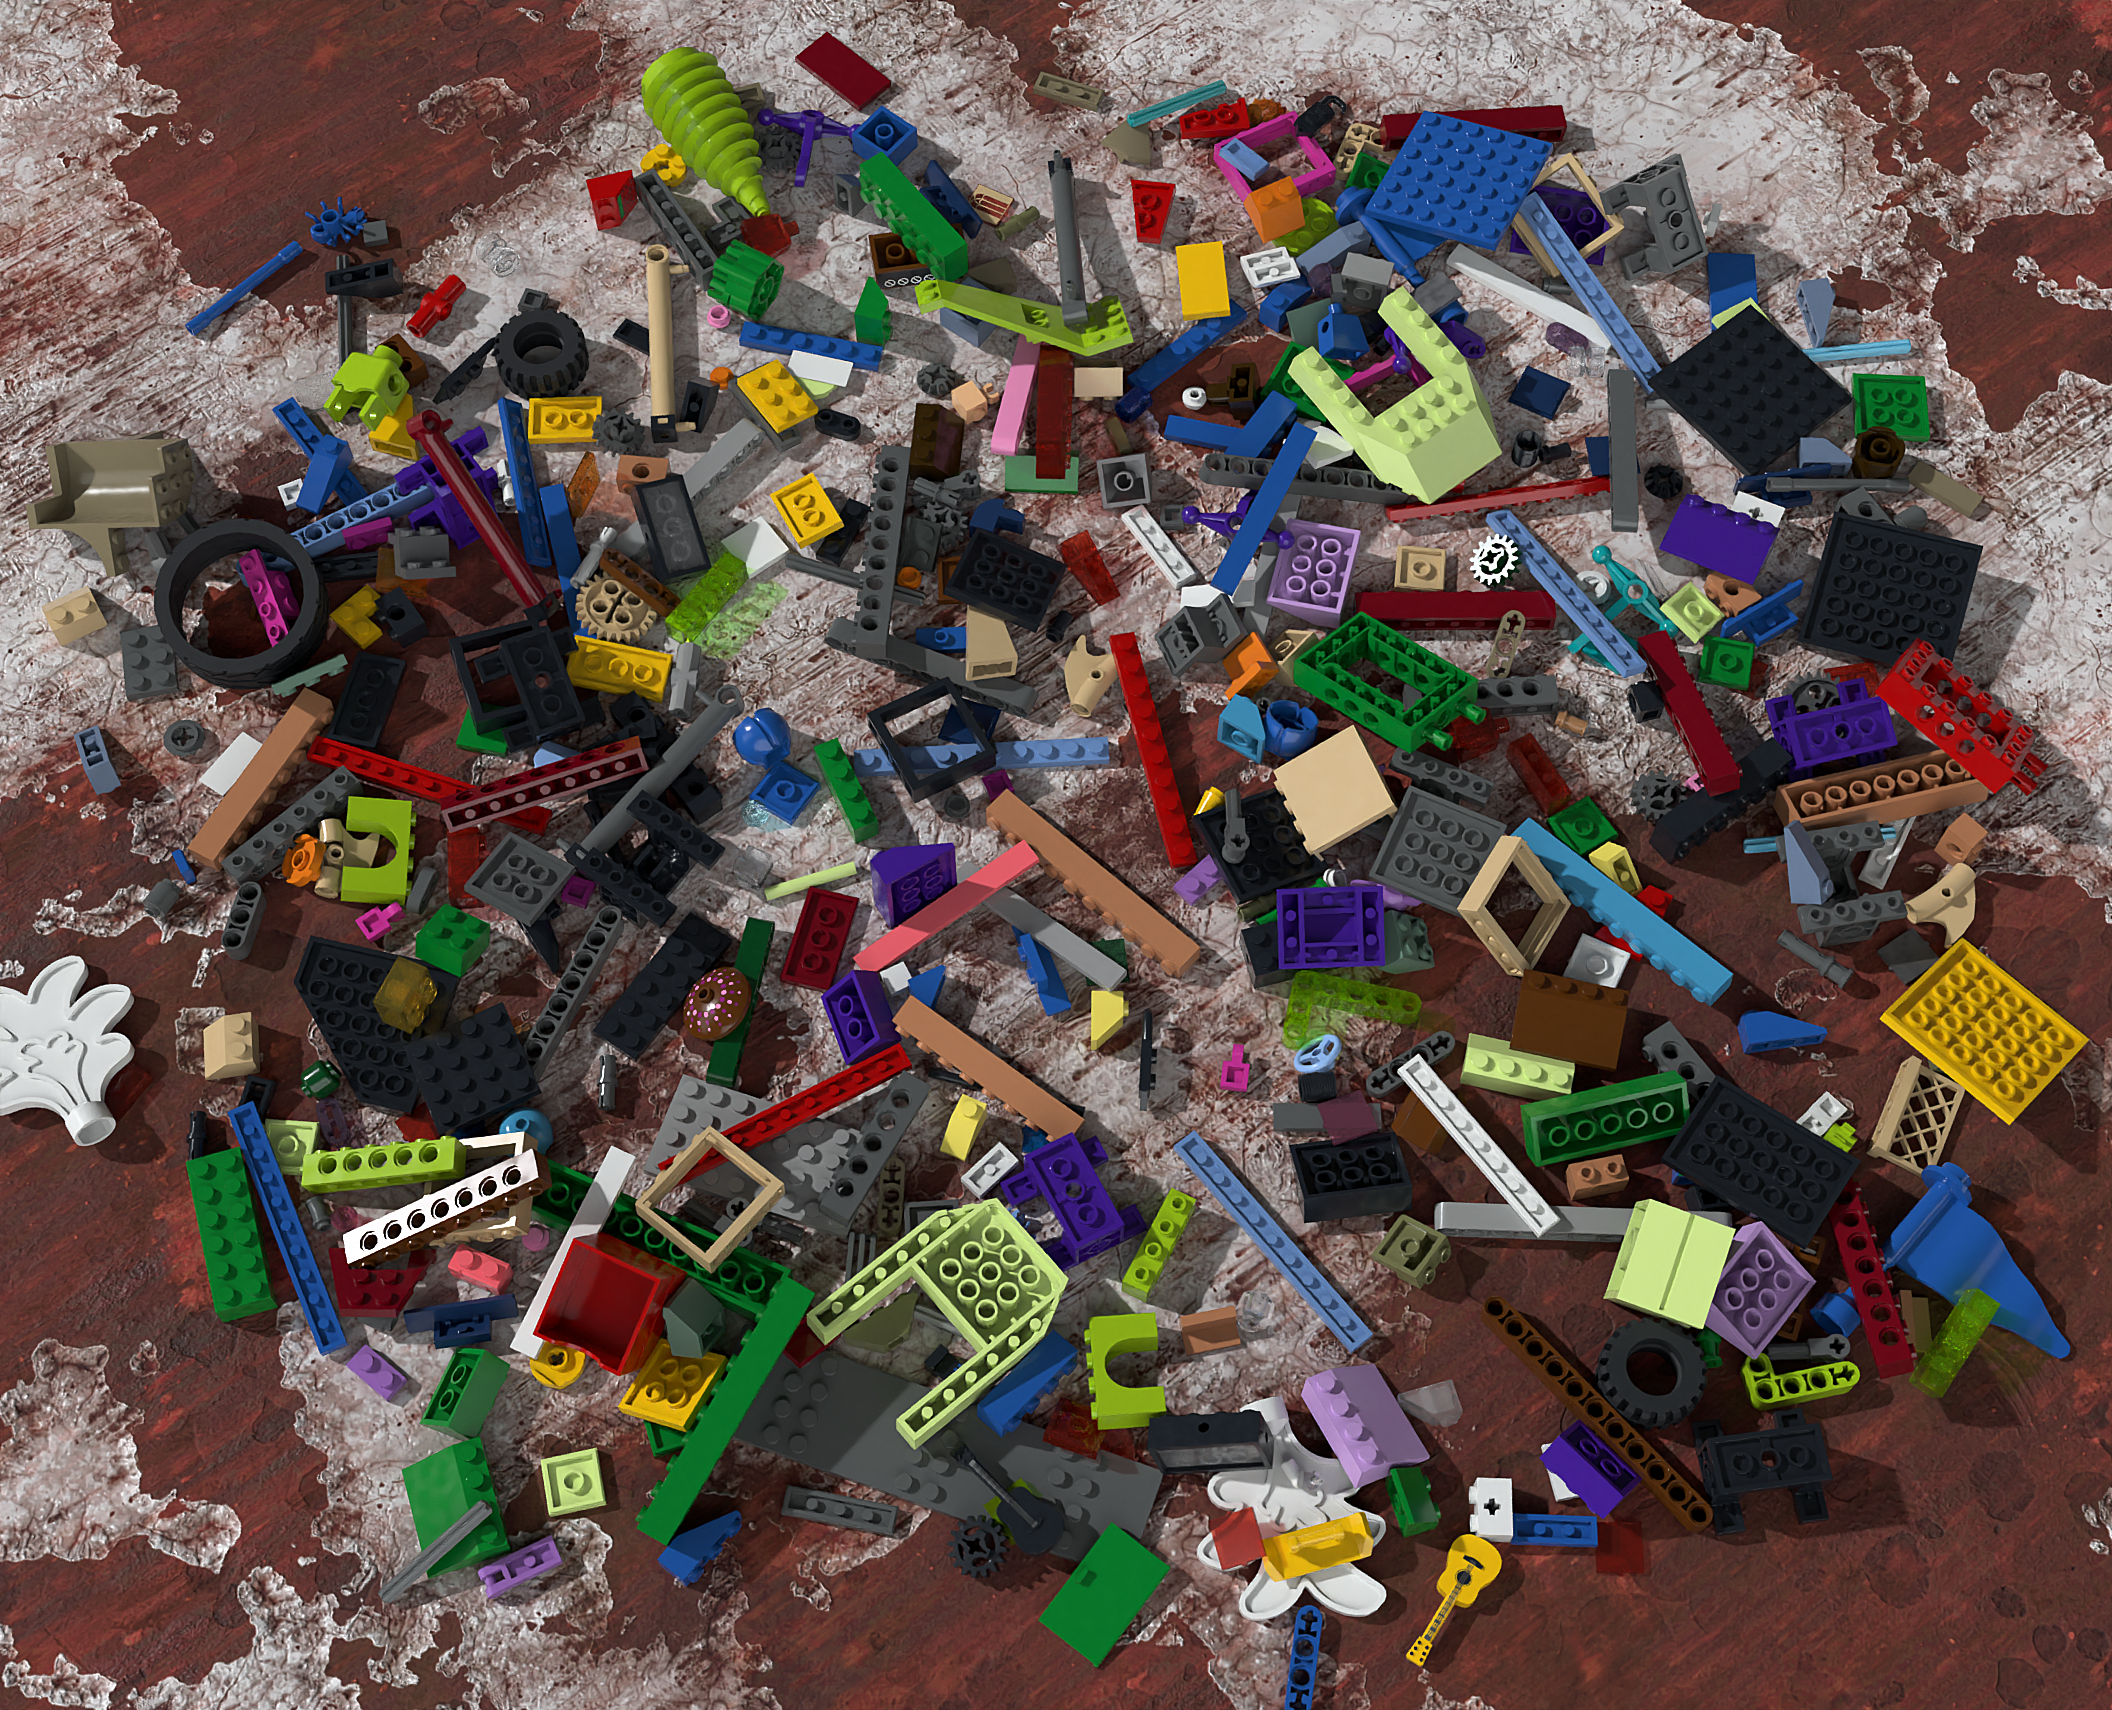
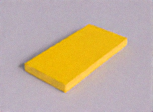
M1222 241L1176 246L1183 321L1231 316Z
M575 635L579 651L570 654L566 667L573 686L622 696L634 690L639 697L644 696L647 701L662 704L674 660L673 655Z

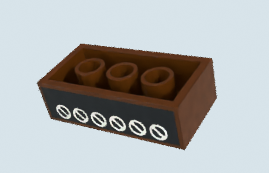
M962 223L950 224L964 239ZM889 232L868 235L874 280L881 290L919 285V283L925 280H936L927 265L919 262L915 252L912 249L906 248L902 238L897 233Z

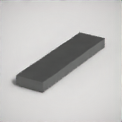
M1273 1103L1272 1106L1273 1132H1381L1382 1129L1380 1103Z
M787 1485L781 1514L893 1537L899 1506Z

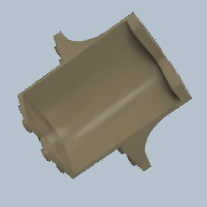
M160 430L115 439L57 442L45 446L54 495L26 505L30 529H63L81 536L100 556L107 577L119 576L129 571V558L126 554L125 534L122 528L161 527L177 520L186 512L191 497L192 485L196 480L195 472L192 468V451L188 438L164 439L163 431Z

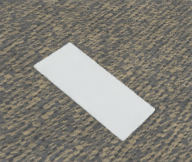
M793 350L787 371L792 376L845 387L853 362Z
M242 732L199 781L221 796H224L263 744Z

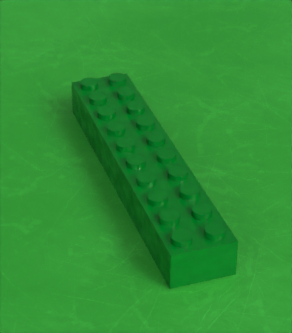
M547 1159L553 1186L544 1190L540 1195L533 1196L531 1219L563 1234H567L594 1179L551 1159ZM620 1192L601 1232L609 1234L688 1272L684 1282L687 1278H694L724 1308L754 1322L762 1305L769 1306L772 1298L769 1296L777 1280L779 1279L783 1282L786 1276L794 1280L791 1269L739 1245L711 1274L637 1214L635 1206L638 1199L623 1192ZM656 1207L652 1210L704 1253L719 1238L715 1234Z
M787 1276L783 1282L778 1279L769 1296L772 1298L769 1306L763 1304L755 1317V1322L758 1323L754 1331L748 1329L740 1342V1346L743 1347L739 1356L733 1354L725 1368L729 1372L724 1381L718 1379L710 1393L714 1397L709 1406L704 1404L695 1419L699 1424L694 1431L691 1429L687 1431L681 1442L684 1449L680 1456L673 1455L666 1467V1471L669 1472L664 1482L658 1480L650 1494L654 1497L649 1508L644 1505L635 1521L639 1522L637 1529L666 1546H669L815 1298L813 1291Z

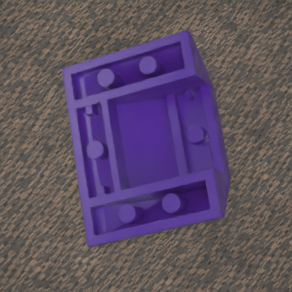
M1383 886L1276 889L1279 969L1385 966Z

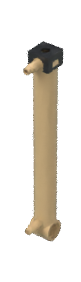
M655 244L648 247L645 256L647 261L651 433L653 443L657 444L678 442L677 432L695 430L696 424L695 422H676L671 274L689 272V265H671L668 249L663 245Z

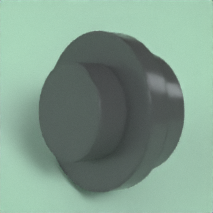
M961 794L951 795L945 802V812L950 818L962 819L968 815L970 803Z

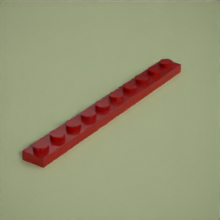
M1595 476L1438 498L1430 505L1423 501L1384 506L1385 516L1390 521H1393V523L1407 522V518L1414 517L1418 520L1430 519L1431 515L1436 514L1453 516L1457 511L1475 513L1479 511V508L1488 507L1490 510H1497L1507 504L1524 506L1528 501L1546 503L1550 501V498L1559 497V499L1568 500L1578 494L1595 496L1599 491L1610 493V476Z
M1135 633L1110 635L1111 651L1170 867L1174 869L1196 865L1197 857Z
M319 735L316 736L306 756L310 762L335 770L344 765L354 776L441 803L440 798L477 787ZM536 805L492 820L543 836L553 813L550 809Z
M898 1043L724 1130L720 1134L746 1153L885 1083L894 1076L900 1075L903 1070L908 1071L912 1069V1064L901 1044ZM711 1147L673 1189L730 1160ZM676 1155L657 1164L660 1172L664 1169L667 1170L673 1164Z

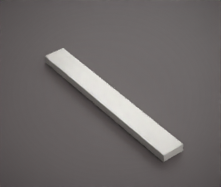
M1459 243L1447 258V265L1602 353L1607 354L1612 348V344L1593 318Z
M1419 1054L1398 1069L1397 1073L1538 1238L1561 1220Z
M614 1146L610 1147L510 1348L537 1360L546 1341L533 1335V1332L572 1240L576 1237L589 1236L590 1234L601 1232L637 1160L635 1156Z

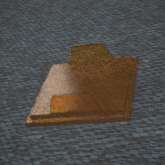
M379 547L375 591L389 593L400 586L406 596L426 598L427 578L406 580L395 575L394 548Z

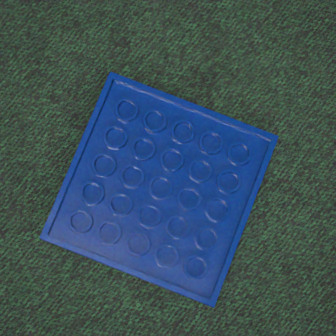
M1424 110L1366 206L1365 216L1495 251L1552 153L1553 143Z

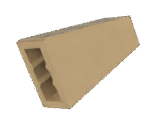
M968 605L966 617V680L972 681L1015 675L1018 656L1003 619Z

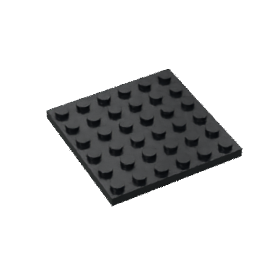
M1751 304L1648 381V385L1744 476H1756L1798 444L1800 438H1806L1848 406L1853 399Z
M1835 511L1797 645L1892 668L1898 658L1919 638L1930 643L1935 652L1942 658L1945 657L1953 662L1983 546Z

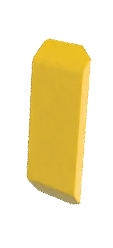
M1358 1512L1347 1517L1258 1541L1265 1570L1274 1582L1288 1580L1369 1557L1372 1554L1374 1544L1365 1512Z

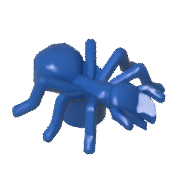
M338 197L339 213L336 210L328 209L326 203L321 201L320 204L324 209L320 216L321 222L315 215L305 212V215L316 223L310 228L313 240L319 244L327 243L333 247L337 246L339 234H341L346 243L350 242L351 236L346 235L343 228L358 236L360 230L364 228L362 224L368 223L367 219L363 220L365 216L364 211L357 206L344 216L342 197Z

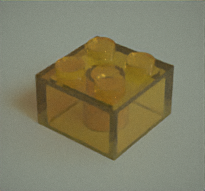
M398 956L373 1003L384 1023L412 1034L415 1026L418 1027L421 1024L424 1010L428 1004L434 1001L437 990L427 967Z

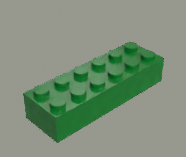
M880 152L860 164V195L863 201L871 204L880 219L883 218L888 223L890 230L902 238L906 248L912 249L921 264L927 265L933 277L953 282L968 273L967 242L883 152Z
M1675 1070L1520 1105L1526 1153L1536 1167L1677 1135L1690 1116L1687 1083Z
M239 1146L186 1161L215 1313L225 1323L277 1308L278 1304L251 1173L242 1149Z

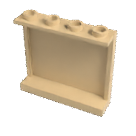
M1354 725L1273 771L1277 778L1274 784L1281 795L1285 794L1287 799L1284 801V805L1291 815H1295L1297 820L1293 823L1299 834H1304L1306 841L1303 842L1306 850L1310 855L1315 854L1320 861L1324 860L1321 854L1322 851L1387 814L1394 820L1399 809L1363 736Z

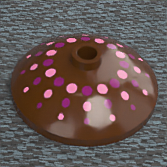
M721 967L701 977L691 988L684 1004L683 1021L687 1031L701 1041H715L731 1033L741 1023L750 1006L752 991L748 978L738 969L732 967Z

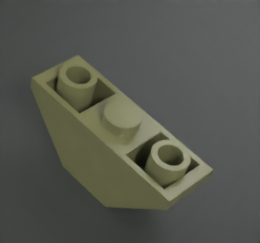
M915 1290L909 1294L904 1292L898 1295L893 1300L894 1303L885 1308L880 1306L869 1314L870 1317L861 1322L856 1320L845 1329L846 1331L842 1332L846 1345L886 1354L908 1341L914 1322V1312L918 1304V1295Z

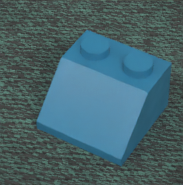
M1235 694L1219 716L1217 740L1254 762L1261 764L1266 735L1258 706L1251 699Z

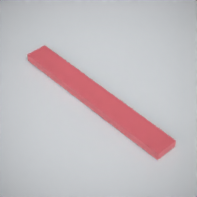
M1022 840L854 956L855 963L861 970L876 971L879 974L1040 862L1039 858L1026 841Z

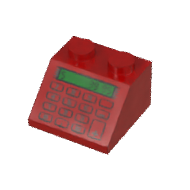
M632 169L586 180L598 231L621 226L638 203Z

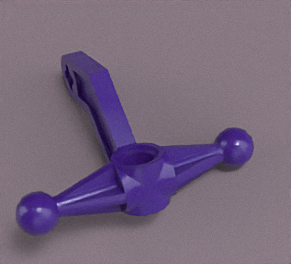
M767 107L760 109L757 114V119L761 125L769 126L772 123H776L799 134L803 138L794 185L800 188H804L808 176L813 141L821 138L849 136L852 140V133L860 126V124H854L848 127L816 110L775 114L772 109Z
M1455 320L1435 323L1463 356L1476 359L1485 354L1486 342L1480 335ZM1388 325L1384 330V336L1388 343L1392 345L1396 355L1392 365L1393 369L1398 374H1406L1410 371L1412 365L1407 355L1409 351H1412Z
M1250 489L1240 499L1235 512L1201 513L1197 507L1187 506L1182 511V520L1188 525H1194L1199 522L1223 537H1227L1232 542L1238 532L1233 527L1242 524L1259 490ZM1268 528L1261 542H1276L1279 548L1287 550L1294 545L1295 537L1288 530H1282L1277 533Z

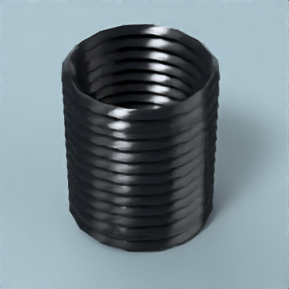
M1524 430L1518 433L1511 453L1514 464L1522 468L1533 466L1537 461L1541 448V437L1531 430ZM1520 447L1530 448L1532 451H1525Z
M1333 1071L1298 1075V1088L1302 1103L1337 1098L1336 1078Z

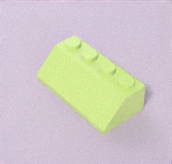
M1472 1033L1469 1034L1460 1083L1540 1101L1571 1093L1575 1063L1509 1049V1041Z

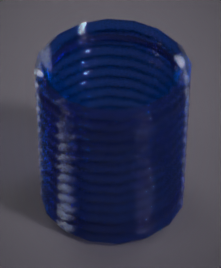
M1135 385L1114 404V409L1121 420L1132 424L1153 405V399L1144 387Z

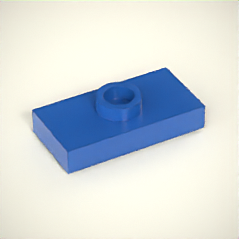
M966 627L916 629V645L941 654L966 653Z

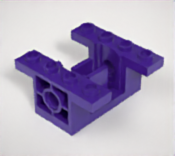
M478 426L473 430L465 432L463 436L450 443L497 514L491 492L499 488L498 475L492 467L483 471L473 458V455L489 447L485 432ZM425 455L413 465L401 469L399 473L394 475L397 487L403 496L426 484L436 497L429 504L417 508L408 515L413 530L420 531V527L439 524L458 550L481 538L428 455Z
M1863 677L1836 684L1841 705L1797 715L1792 694L1764 701L1774 739L1793 757L1789 766L1791 770L1785 776L1787 784L1814 778L1812 771L1814 766L1854 755L1856 756L1859 768L1886 762L1884 750L1898 745L1887 703L1879 696L1869 698ZM1836 728H1839V729L1842 730V732H1843V737H1842V738H1839V737L1836 735V732H1835V729H1836Z
M1073 1132L1026 1154L1024 1155V1171L1000 1183V1187L1012 1209L1043 1194L1062 1228V1240L1043 1250L1062 1272L1146 1231L1148 1227L1135 1203L1119 1212L1114 1207L1094 1171L1095 1168L1109 1162V1157L1096 1135L1079 1143ZM1075 1190L1078 1197H1069L1067 1192Z

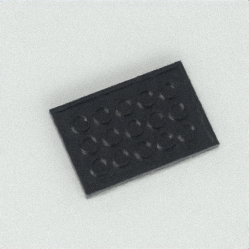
M1716 1075L1660 1162L1756 1221H1762L1769 1229L1805 1250L1861 1161Z

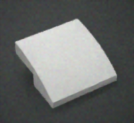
M1285 246L1240 257V264L1244 273L1255 289L1300 278L1293 257H1289Z
M1323 426L1312 429L1318 433L1305 458L1314 469L1352 455L1354 447L1338 433Z

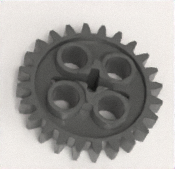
M1817 671L1814 677H1812L1810 672H1807L1804 678L1798 675L1795 678V682L1791 680L1787 684L1788 688H1785L1781 694L1782 696L1792 694L1796 712L1809 713L1817 711L1826 694H1829L1830 697L1822 709L1830 708L1831 704L1838 706L1841 705L1836 684L1839 683L1840 677L1832 681L1830 680L1831 675L1829 672L1824 678H1822L1820 671ZM1809 691L1815 692L1818 699L1812 698ZM1836 728V729H1835L1836 735H1837L1839 738H1842V737H1843V732H1842V730L1839 729V728Z

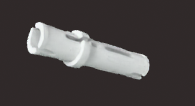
M605 527L599 538L590 545L589 553L570 579V583L574 588L585 587L586 580L590 579L599 566V559L603 551L609 548L618 538V533L613 528L609 527L608 529V527Z

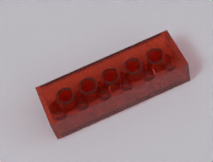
M1040 345L1036 479H1065L1066 469L1071 468V455H1066V453H1071L1073 371L1068 370H1073V355H1069V350L1055 345Z

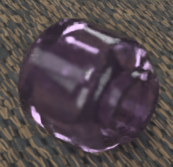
M1330 263L1315 265L1307 276L1308 284L1319 298H1331V274H1338V272Z

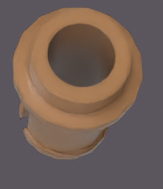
M1566 710L1565 712L1559 711L1554 725L1559 726L1558 729L1564 728L1583 736L1588 721L1567 714L1568 711Z

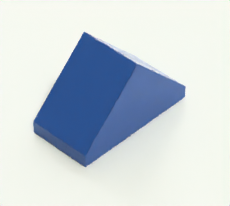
M939 965L907 980L910 995L933 1011L947 978L946 966Z

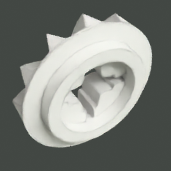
M1584 571L1573 579V582L1595 606L1601 603L1604 604L1610 596V582L1599 572ZM1587 586H1588L1589 588L1596 587L1595 592H1594V593H1593V592H1588V593H1587V592H1586Z

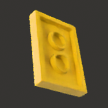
M778 359L737 378V385L777 433L818 413L817 405Z
M602 396L529 398V444L596 442L597 439H592V426L597 415L602 416Z
M813 472L770 494L774 505L800 549L844 527L841 518Z

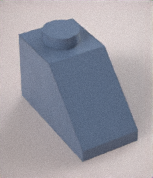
M1813 436L1800 438L1795 451L1797 468L1830 463L1832 470L1829 476H1847L1852 465V458L1826 438H1816Z

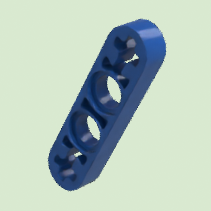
M1312 1605L1302 1607L1295 1619L1284 1710H1294L1289 1704L1295 1703L1297 1693H1291V1689L1297 1692L1308 1691V1696L1305 1694L1301 1696V1706L1306 1707V1710H1311L1322 1627V1614L1319 1609ZM1307 1613H1312V1618L1317 1620L1310 1627V1634L1315 1633L1316 1638L1308 1634H1298V1631L1302 1633L1305 1631L1306 1622L1301 1620V1617H1305ZM1299 1642H1310L1313 1646V1653L1310 1656L1300 1655L1297 1651ZM1297 1670H1304L1308 1673L1310 1681L1308 1684L1300 1686L1294 1682L1293 1674Z

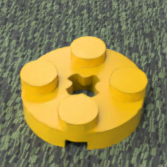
M658 144L655 149L646 153L640 162L642 173L654 168L665 185H670V188L681 184L687 176V165L683 162L682 156L677 155L672 147H668L666 144ZM663 165H667L669 169L664 168L660 170V167Z
M547 1341L537 1360L529 1357L531 1372L535 1379L546 1387L564 1389L574 1383L583 1373L587 1360L586 1355L578 1350L551 1344ZM563 1354L562 1359L564 1362L561 1365L553 1366L551 1357Z

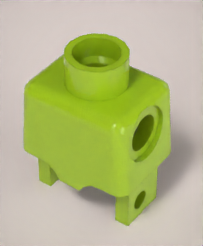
M384 345L377 346L372 355L352 352L332 378L331 382L335 388L323 408L335 422L339 423L350 406L361 408L362 410L358 416L369 430L376 431L385 415L394 416L409 389V382L399 370L403 363L402 357L396 351Z

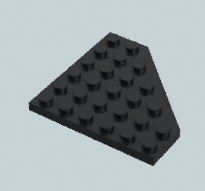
M311 935L293 983L360 1104L413 1117L422 1091L403 1046L444 1028L461 978L424 960Z

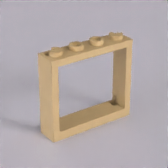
M1569 152L1540 172L1530 190L1566 165L1612 227L1578 251L1585 260L1621 235L1624 230V221L1618 213L1605 215L1599 192L1596 189L1597 184L1591 175L1587 176L1585 174L1580 159L1577 156L1573 157ZM1517 212L1511 222L1514 230L1547 276H1552L1553 279L1562 276V273L1519 212Z
M1502 835L1457 910L1508 975L1522 977L1524 969L1532 970L1571 903L1564 895L1563 890L1552 879V875L1541 864L1539 857L1529 848L1527 841H1524L1522 837ZM1512 861L1544 902L1517 948L1485 908L1486 903Z
M709 1125L700 1135L696 1134L694 1136L692 1144L686 1150H681L676 1155L673 1164L667 1170L664 1169L657 1175L655 1183L648 1190L645 1189L641 1192V1197L636 1201L635 1206L637 1214L712 1274L785 1195V1188L782 1181ZM713 1147L765 1189L704 1253L652 1210L706 1152Z
M526 1132L459 1140L467 1147L466 1160L515 1154L517 1156L532 1148L537 1151L538 1140ZM445 1180L425 1182L423 1198L444 1189ZM533 1196L519 1201L513 1207H509L508 1219L471 1223L469 1227L455 1230L447 1234L443 1239L429 1242V1245H438L443 1248L446 1244L451 1243L468 1245L470 1241L492 1242L494 1238L514 1239V1236L528 1235Z

